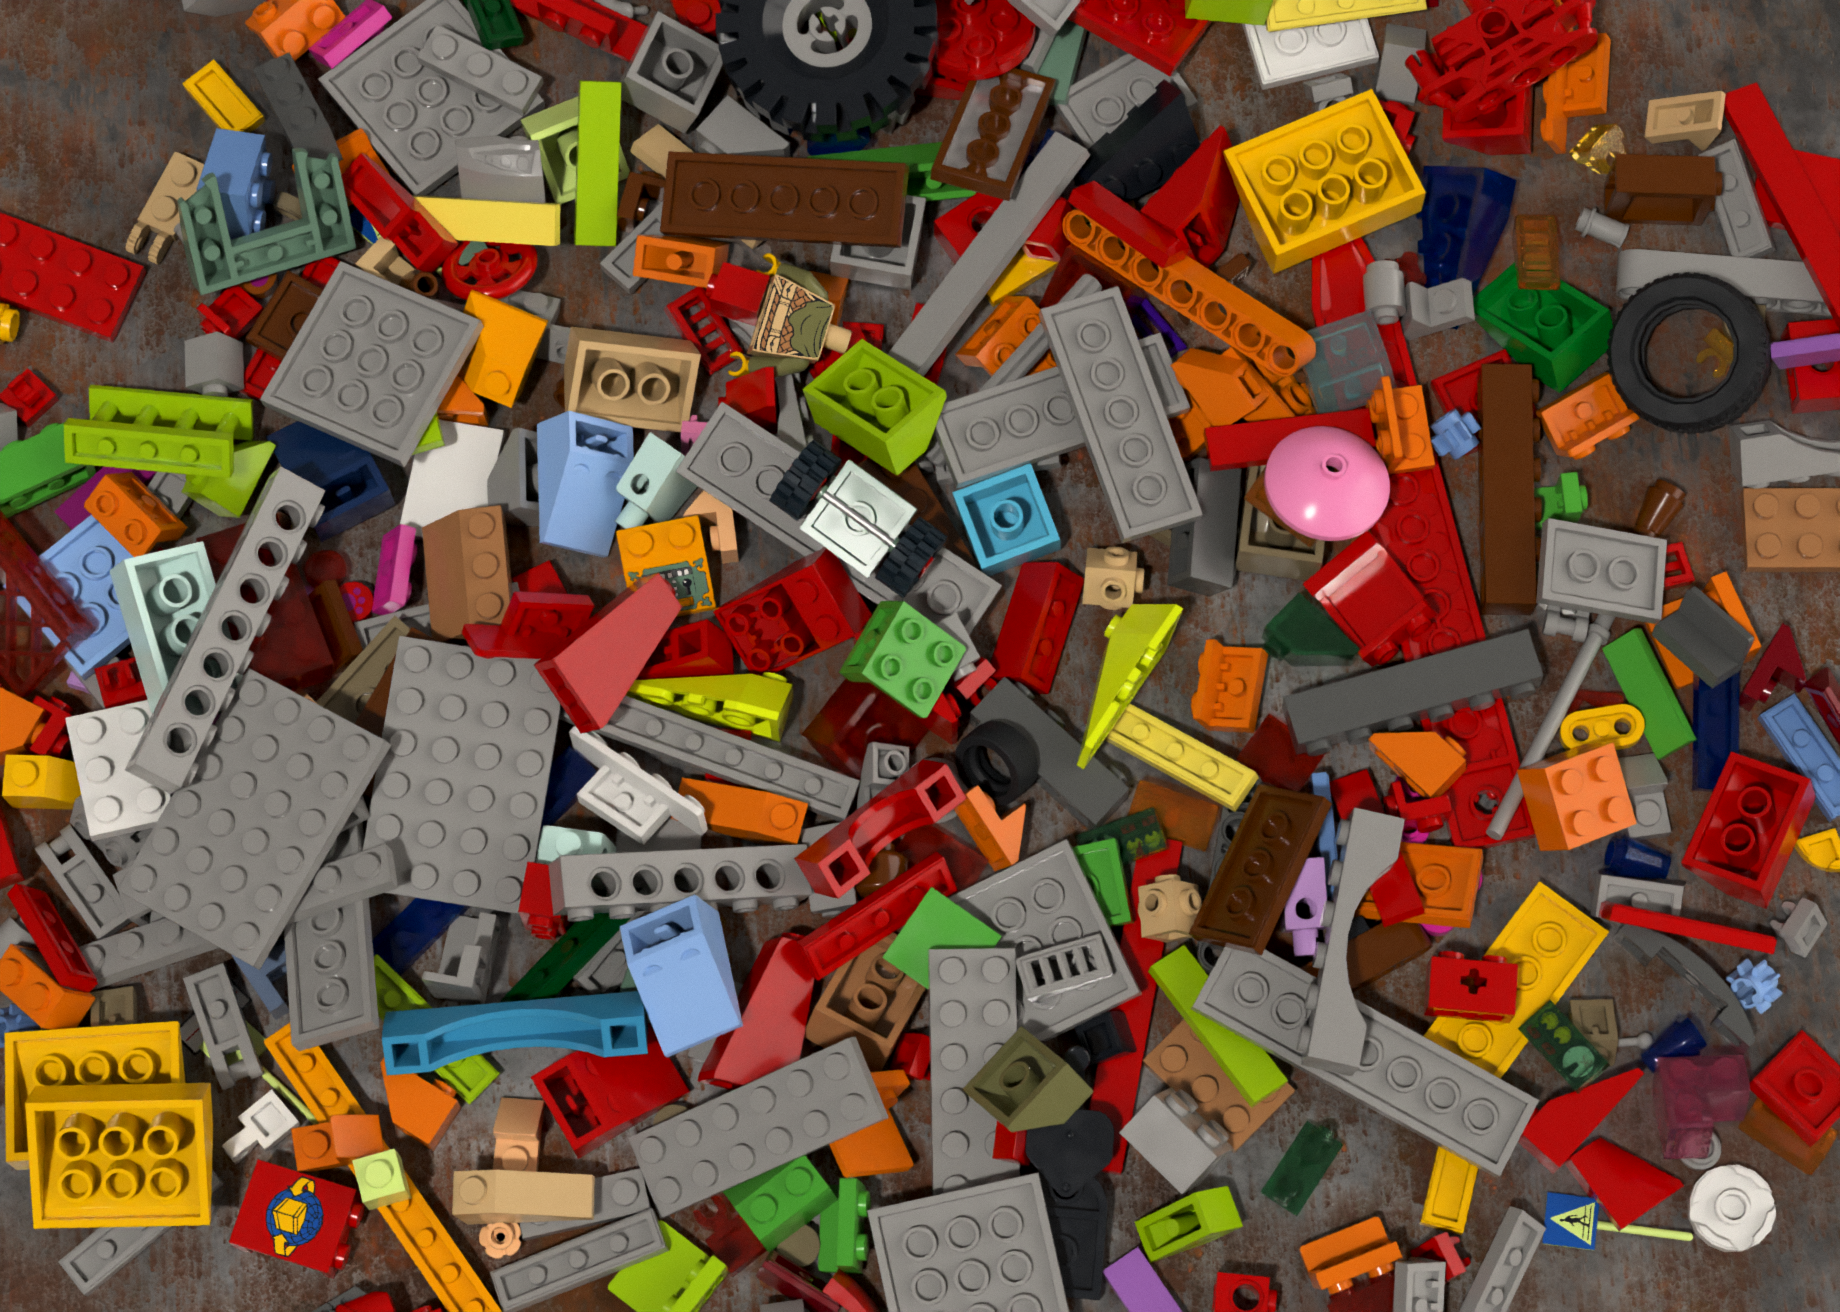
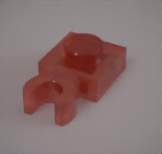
M715 1195L711 1198L714 1205L718 1208L715 1217L705 1218L698 1209L693 1211V1214L701 1228L714 1232L705 1242L716 1257L727 1265L729 1274L734 1277L767 1252V1250L740 1214L730 1221L727 1219V1207L724 1201Z

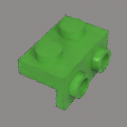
M840 1178L839 1185H828L838 1200L820 1213L818 1269L822 1273H836L838 1269L845 1273H862L863 1261H867L869 1252L868 1235L864 1234L865 1217H868L867 1210L871 1208L870 1192L866 1191V1186L857 1178Z

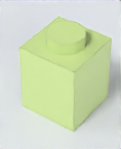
M395 1148L352 1160L362 1202L369 1210L411 1199L402 1159Z

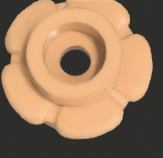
M495 1223L482 1227L479 1233V1242L482 1246H485L486 1254L495 1259L514 1255L521 1246L520 1236L522 1233L520 1225L518 1223ZM499 1233H503L505 1235L503 1241L497 1240V1235Z

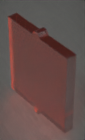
M1268 714L1236 760L1261 776L1263 782H1269L1277 788L1299 792L1326 753L1318 756H1308L1307 752L1296 755L1287 725L1271 714Z

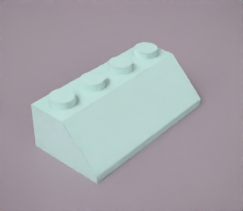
M203 541L124 559L109 570L152 714L216 586ZM224 621L222 623V632L226 638L232 640L228 624ZM205 658L203 663L205 672L213 678H219V665L214 660ZM237 673L230 687L236 690L243 678V674ZM186 696L185 706L187 710L193 715H200L202 712L200 701L194 696Z

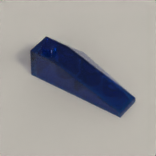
M1424 166L1421 184L1426 194L1421 212L1416 213L1417 219L1422 220L1423 239L1418 241V254L1423 255L1424 274L1419 280L1421 286L1428 289L1464 278L1471 281L1472 295H1474L1508 222L1517 180L1484 167ZM1459 325L1448 329L1457 330Z

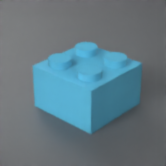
M1031 463L952 492L955 506L981 572L988 577L1061 550L1060 537Z

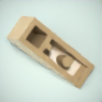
M514 1170L454 1171L452 1215L467 1225L594 1220L595 1176Z

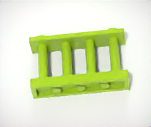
M90 385V420L68 418L64 423L65 463L230 478L234 472L233 439L252 441L254 438L253 400Z

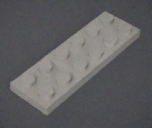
M1119 287L1040 309L1038 316L1121 543L1200 520L1203 515Z
M1161 333L1139 339L1138 341L1167 419L1188 413L1190 405L1182 386L1176 379L1175 371L1170 366L1172 360ZM1057 366L944 403L934 430L956 489L1000 475L1029 463L1033 464L1086 446Z
M363 822L338 835L321 865L363 851ZM369 898L286 925L284 927L291 1044L298 1051L379 1029Z
M1015 948L928 950L932 1196L1020 1177L1019 1164L992 1159L997 1120L962 1090L1017 1031Z
M855 1036L635 1134L628 1139L661 1219L884 1121L889 1117Z

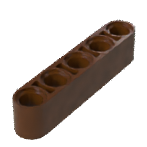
M1399 922L1383 927V924L1380 923L1348 941L1346 961L1352 993L1430 950L1433 944L1421 924ZM1312 962L1300 968L1317 978L1319 968L1312 967Z

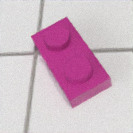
M365 0L308 50L318 62L333 69L353 54L354 50L362 43L372 40L382 33L384 25L392 19V16L384 5L373 0Z
M400 524L383 535L372 606L373 613L379 615L390 614L402 608L408 602L412 591V585L408 582L410 567L417 555V545L414 544L416 528Z

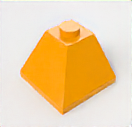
M471 290L463 313L481 320L484 328L457 375L473 393L512 408L523 393L548 320Z

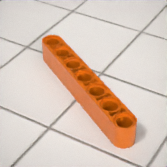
M1077 208L1067 213L1062 223L1063 233L1072 244L1274 374L1290 376L1310 363L1315 357L1316 344L1311 335L1186 255L1184 260L1166 268L1158 266L1159 272H1157L1153 268L1151 260L1124 241H1122L1125 246V250H1123L1118 243L1117 236ZM1084 216L1090 221L1092 229L1087 226ZM1185 281L1190 284L1193 294L1187 290ZM1218 303L1224 306L1227 316L1220 311ZM1252 324L1259 329L1261 337L1254 333ZM1286 346L1293 351L1295 359L1289 356Z

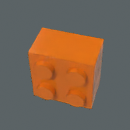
M1613 742L1584 744L1517 769L1540 851L1570 850L1637 824Z

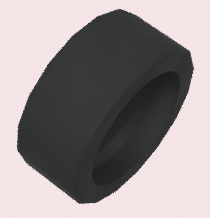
M987 721L977 726L961 740L956 748V767L966 787L969 789L978 785L982 791L992 798L995 805L1004 806L1015 801L1037 779L1038 762L1035 751L1026 737L1016 728L1004 722ZM982 746L993 750L1003 759L1009 769L1011 780L1000 776L990 767L985 759Z

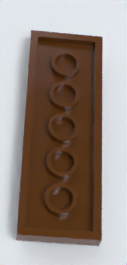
M668 151L660 232L671 236L901 248L909 166L906 163Z

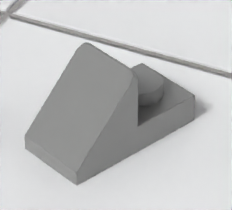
M1460 278L1428 289L1414 282L1407 283L1405 287L1407 312L1399 317L1405 342L1475 321L1471 281Z
M1655 754L1618 758L1637 823L1624 828L1627 842L1669 836L1671 834V827L1663 792L1668 785V781Z

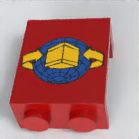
M258 1159L229 1243L235 1249L251 1254L253 1251L320 1271L325 1277L334 1279L337 1269L343 1270L347 1264L351 1245L346 1244L351 1227L355 1229L359 1227L365 1205L360 1202L361 1194L356 1189Z

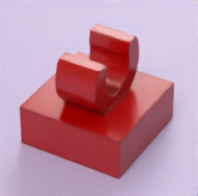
M28 368L21 375L19 374L7 385V388L0 393L1 402L17 410V417L28 428L59 401L56 394Z
M135 657L94 668L105 709L147 700Z
M982 657L974 663L977 669L975 672L954 682L951 676L945 686L946 690L953 696L963 698L973 706H977L981 702L977 697V689L981 685H984L989 691L997 685L995 680L989 678L996 670L986 658Z
M902 1033L888 1071L904 1070L908 1080L930 1081V1072L927 1069L930 1061L929 1036L921 1033Z
M1447 1232L1434 1236L1410 1251L1413 1257L1446 1262L1445 1284L1466 1272L1465 1267L1471 1263L1469 1257L1461 1260L1454 1245L1461 1242L1459 1237H1449Z

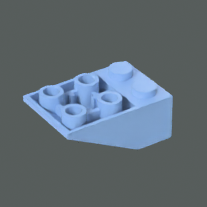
M566 411L537 423L540 543L604 558L609 554L617 527L615 520L621 513L625 499L616 491V486L634 458L633 427L573 411Z
M694 894L620 926L628 968L664 1056L670 1057L743 1026L721 920L717 910Z

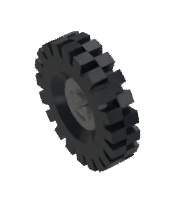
M718 0L721 13H716V36L719 42L718 48L732 87L737 96L741 95L743 97L746 107L759 120L764 116L767 117L773 129L788 136L795 129L801 131L803 140L824 143L825 134L835 133L837 141L841 142L858 139L856 129L868 126L872 134L890 125L888 115L896 111L902 116L915 103V90L917 88L925 90L933 74L932 60L938 59L940 47L938 28H940L936 0ZM821 11L824 24L831 32L836 31L838 41L844 49L837 52L834 39L829 32H822L820 22L814 14ZM810 18L809 32L801 34L804 24ZM856 28V35L852 42L848 45V33L851 29Z

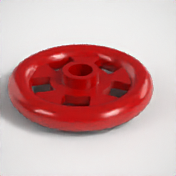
M462 241L444 260L442 279L447 289L461 299L468 300L471 290L497 300L517 292L530 281L538 265V254L534 245L484 242L487 247L500 246V249L487 248L478 253H472L475 256L470 260L469 266H462L459 264V259L464 249L471 242ZM520 253L522 259L510 262L509 255ZM473 276L478 282L475 285H471L464 281Z

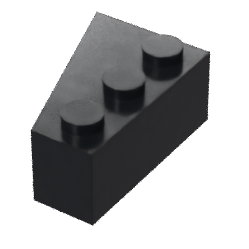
M1163 79L1155 87L1157 91L1139 108L1135 105L1126 114L1128 116L1126 120L1110 134L1106 132L1087 150L1090 156L1074 176L1076 186L1079 187L1096 181L1127 203L1164 185L1173 176L1176 169L1182 166L1200 146L1182 92Z

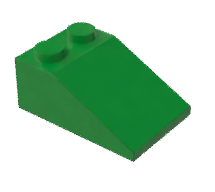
M1523 256L1517 259L1473 298L1475 321L1499 345L1506 349L1519 364L1532 365L1533 377L1558 393L1564 390L1608 349L1609 331L1613 327L1610 310Z

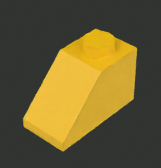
M5 755L2 796L12 808L73 809L75 799L81 795L75 762L44 755Z

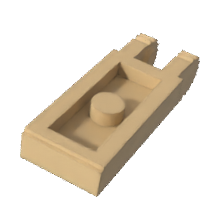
M174 152L138 217V223L134 225L127 239L126 251L134 255L137 254L150 231H153L158 235L150 247L148 260L157 265L162 262L172 242H176L179 237L174 232V227L180 223L177 200L182 197L186 201L197 192L196 188L204 167L203 163Z

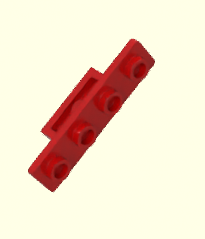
M510 0L514 10L544 23L555 31L571 35L589 47L599 48L627 62L630 61L647 28L646 25L592 0Z
M514 591L501 625L464 624L461 633L473 653L479 657L487 659L494 657L541 659L589 620L594 604L588 595Z

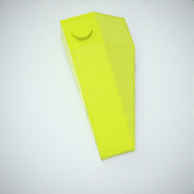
M1131 604L1123 617L1116 614L1109 623L1104 633V636L1109 640L1103 653L1077 761V766L1085 769L1165 654L1183 611L1182 607L1177 604Z
M764 672L762 676L737 674L635 680L625 696L664 710L677 711L689 719L727 729L752 731L754 736L780 742L794 693L793 685L787 683L785 677L775 673Z

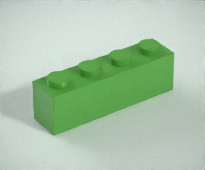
M942 142L807 156V158L906 163L909 166L907 195L926 198V201L971 197L976 194V192L930 179L931 169Z
M64 423L50 424L43 428L39 434L24 441H13L0 451V521L83 484L96 474L95 466L65 463Z

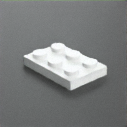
M148 700L65 718L92 841L154 828L171 799L170 793L125 771L152 716Z

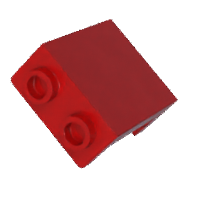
M1369 531L1364 532L1303 583L1308 592L1322 604L1355 646L1361 659L1372 667L1377 663L1381 665L1391 660L1399 651L1398 646L1410 636L1415 638L1425 632L1431 625L1430 620L1437 615V612L1382 543Z

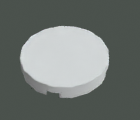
M1740 1165L1720 1166L1704 1173L1692 1186L1687 1201L1688 1219L1695 1234L1708 1246L1723 1252H1742L1758 1245L1771 1231L1776 1217V1207L1768 1183L1755 1171Z

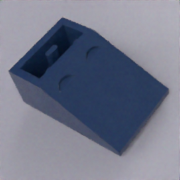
M299 421L266 436L268 441L276 445L273 452L281 467L325 490L320 504L324 505L325 508L314 527L321 542L395 505L390 489L370 452Z

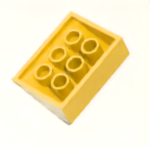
M1373 89L1231 147L1223 152L1255 239L1273 274L1421 212L1426 194Z
M170 1021L4 1033L6 1162L16 1170L29 1169L25 1102L35 1086L185 1083L180 1022Z
M211 1083L35 1086L25 1102L34 1229L210 1225L213 1151Z

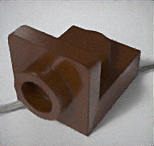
M642 171L641 174L629 172L616 215L619 231L631 233L636 228L638 221L642 222L647 217L650 199L663 201L665 180L661 175L650 171Z

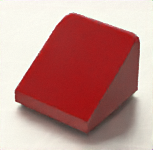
M997 1121L992 1159L1029 1166L1030 1160L1025 1152L1027 1130L1010 1132Z

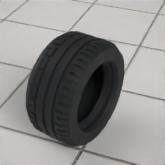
M1690 272L1682 274L1673 273L1672 276L1666 275L1663 278L1654 279V282H1648L1643 288L1638 289L1635 295L1632 294L1628 298L1629 300L1622 305L1623 308L1621 311H1618L1617 317L1612 323L1613 327L1609 331L1610 337L1607 341L1608 349H1606L1608 371L1612 378V383L1616 387L1615 390L1621 396L1623 402L1649 423L1662 429L1682 434L1711 432L1715 429L1725 427L1724 425H1729L1735 419L1742 417L1741 414L1746 413L1750 406L1756 402L1757 396L1760 397L1762 389L1766 385L1765 380L1769 377V368H1771L1770 335L1763 317L1752 302L1729 283L1710 275L1695 272L1694 274ZM1703 309L1718 315L1726 323L1733 339V361L1726 378L1711 392L1696 398H1673L1662 393L1653 384L1646 368V346L1653 330L1666 317L1682 310Z

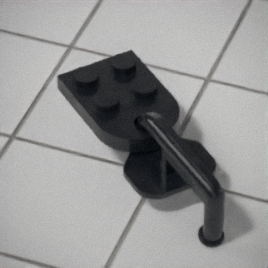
M1074 1046L1067 1050L1064 1061L1085 1080V1069L1090 1063V1055L1083 1047ZM1082 1105L1064 1124L1027 1130L1025 1152L1029 1160L1039 1170L1066 1297L1100 1300L1107 1223V1199L1102 1186L1094 1176L1108 1166L1112 1160L1114 1127L1111 1120L1105 1114L1099 1111L1082 1110ZM1053 1188L1058 1193V1195L1064 1198L1072 1196L1076 1191L1078 1192L1073 1198L1064 1200L1060 1199L1055 1195Z

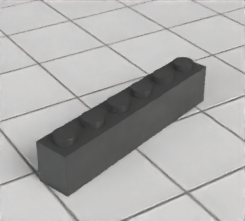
M1525 629L1284 696L1282 711L1296 755L1307 752L1308 756H1318L1332 750V745L1348 741L1349 745H1357L1367 742L1374 733L1389 730V733H1401L1411 729L1414 726L1413 722L1429 718L1432 723L1440 722L1453 717L1456 710L1470 707L1471 711H1479L1493 706L1495 700L1511 696L1512 700H1519L1529 697L1536 692L1535 688L1540 687L1543 673L1529 630Z

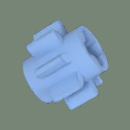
M1747 958L1737 965V970H1734L1726 977V980L1731 983V991L1740 1002L1744 1011L1756 1007L1757 1011L1762 1014L1771 1007V1002H1774L1782 995V992L1777 989L1780 974L1775 973L1767 965L1766 960L1753 966Z

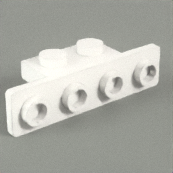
M576 726L569 731L574 751L599 768L596 774L577 793L580 804L641 845H644L670 816L700 836H703L708 830L704 815L705 809L694 797L690 795L683 797L674 791L667 780L659 774L653 773L650 775L642 770L635 759L627 753H616L608 747L604 739L597 733L590 731L581 734Z

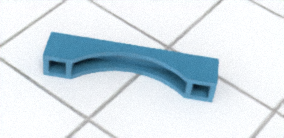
M638 991L385 1012L382 1045L386 1074L388 1076L431 1072L444 1065L470 1056L521 1047L567 1048L589 1052L601 1057L648 1054L647 1012Z

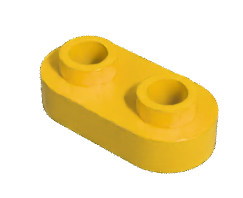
M1628 704L1576 711L1569 714L1563 720L1559 730V739L1566 751L1584 744L1610 742L1614 743L1615 750L1626 749L1634 746L1640 740L1644 732L1645 722L1640 711ZM1618 722H1624L1628 725L1629 732L1624 735L1618 734L1614 729V725ZM1576 729H1582L1587 733L1588 739L1582 742L1574 739L1572 732Z

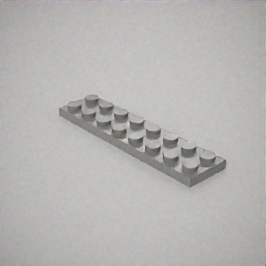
M721 402L676 472L804 557L824 548L823 545L800 529V526L818 503V499L809 507L804 516L797 521L769 501L777 484L783 479V475L790 468L794 460L799 457L800 452L727 404ZM835 475L831 477L828 486H830L833 480L836 478ZM908 524L899 536L900 539L906 534L911 525ZM943 546L936 554L927 571L903 598L875 578L891 552H887L869 578L838 557L857 591L878 605L880 601H904L934 624L957 613L969 636L1002 587L1001 584Z
M1227 947L1223 948L1191 1010L1496 1178L1500 1177L1539 1102L1538 1099L1354 999L1356 1006L1367 1025L1358 1070L1353 1076L1303 1066L1301 1065L1303 1052L1296 1050L1301 1026H1308L1311 1010L1304 1008L1309 984H1316L1317 978L1265 949L1261 956Z

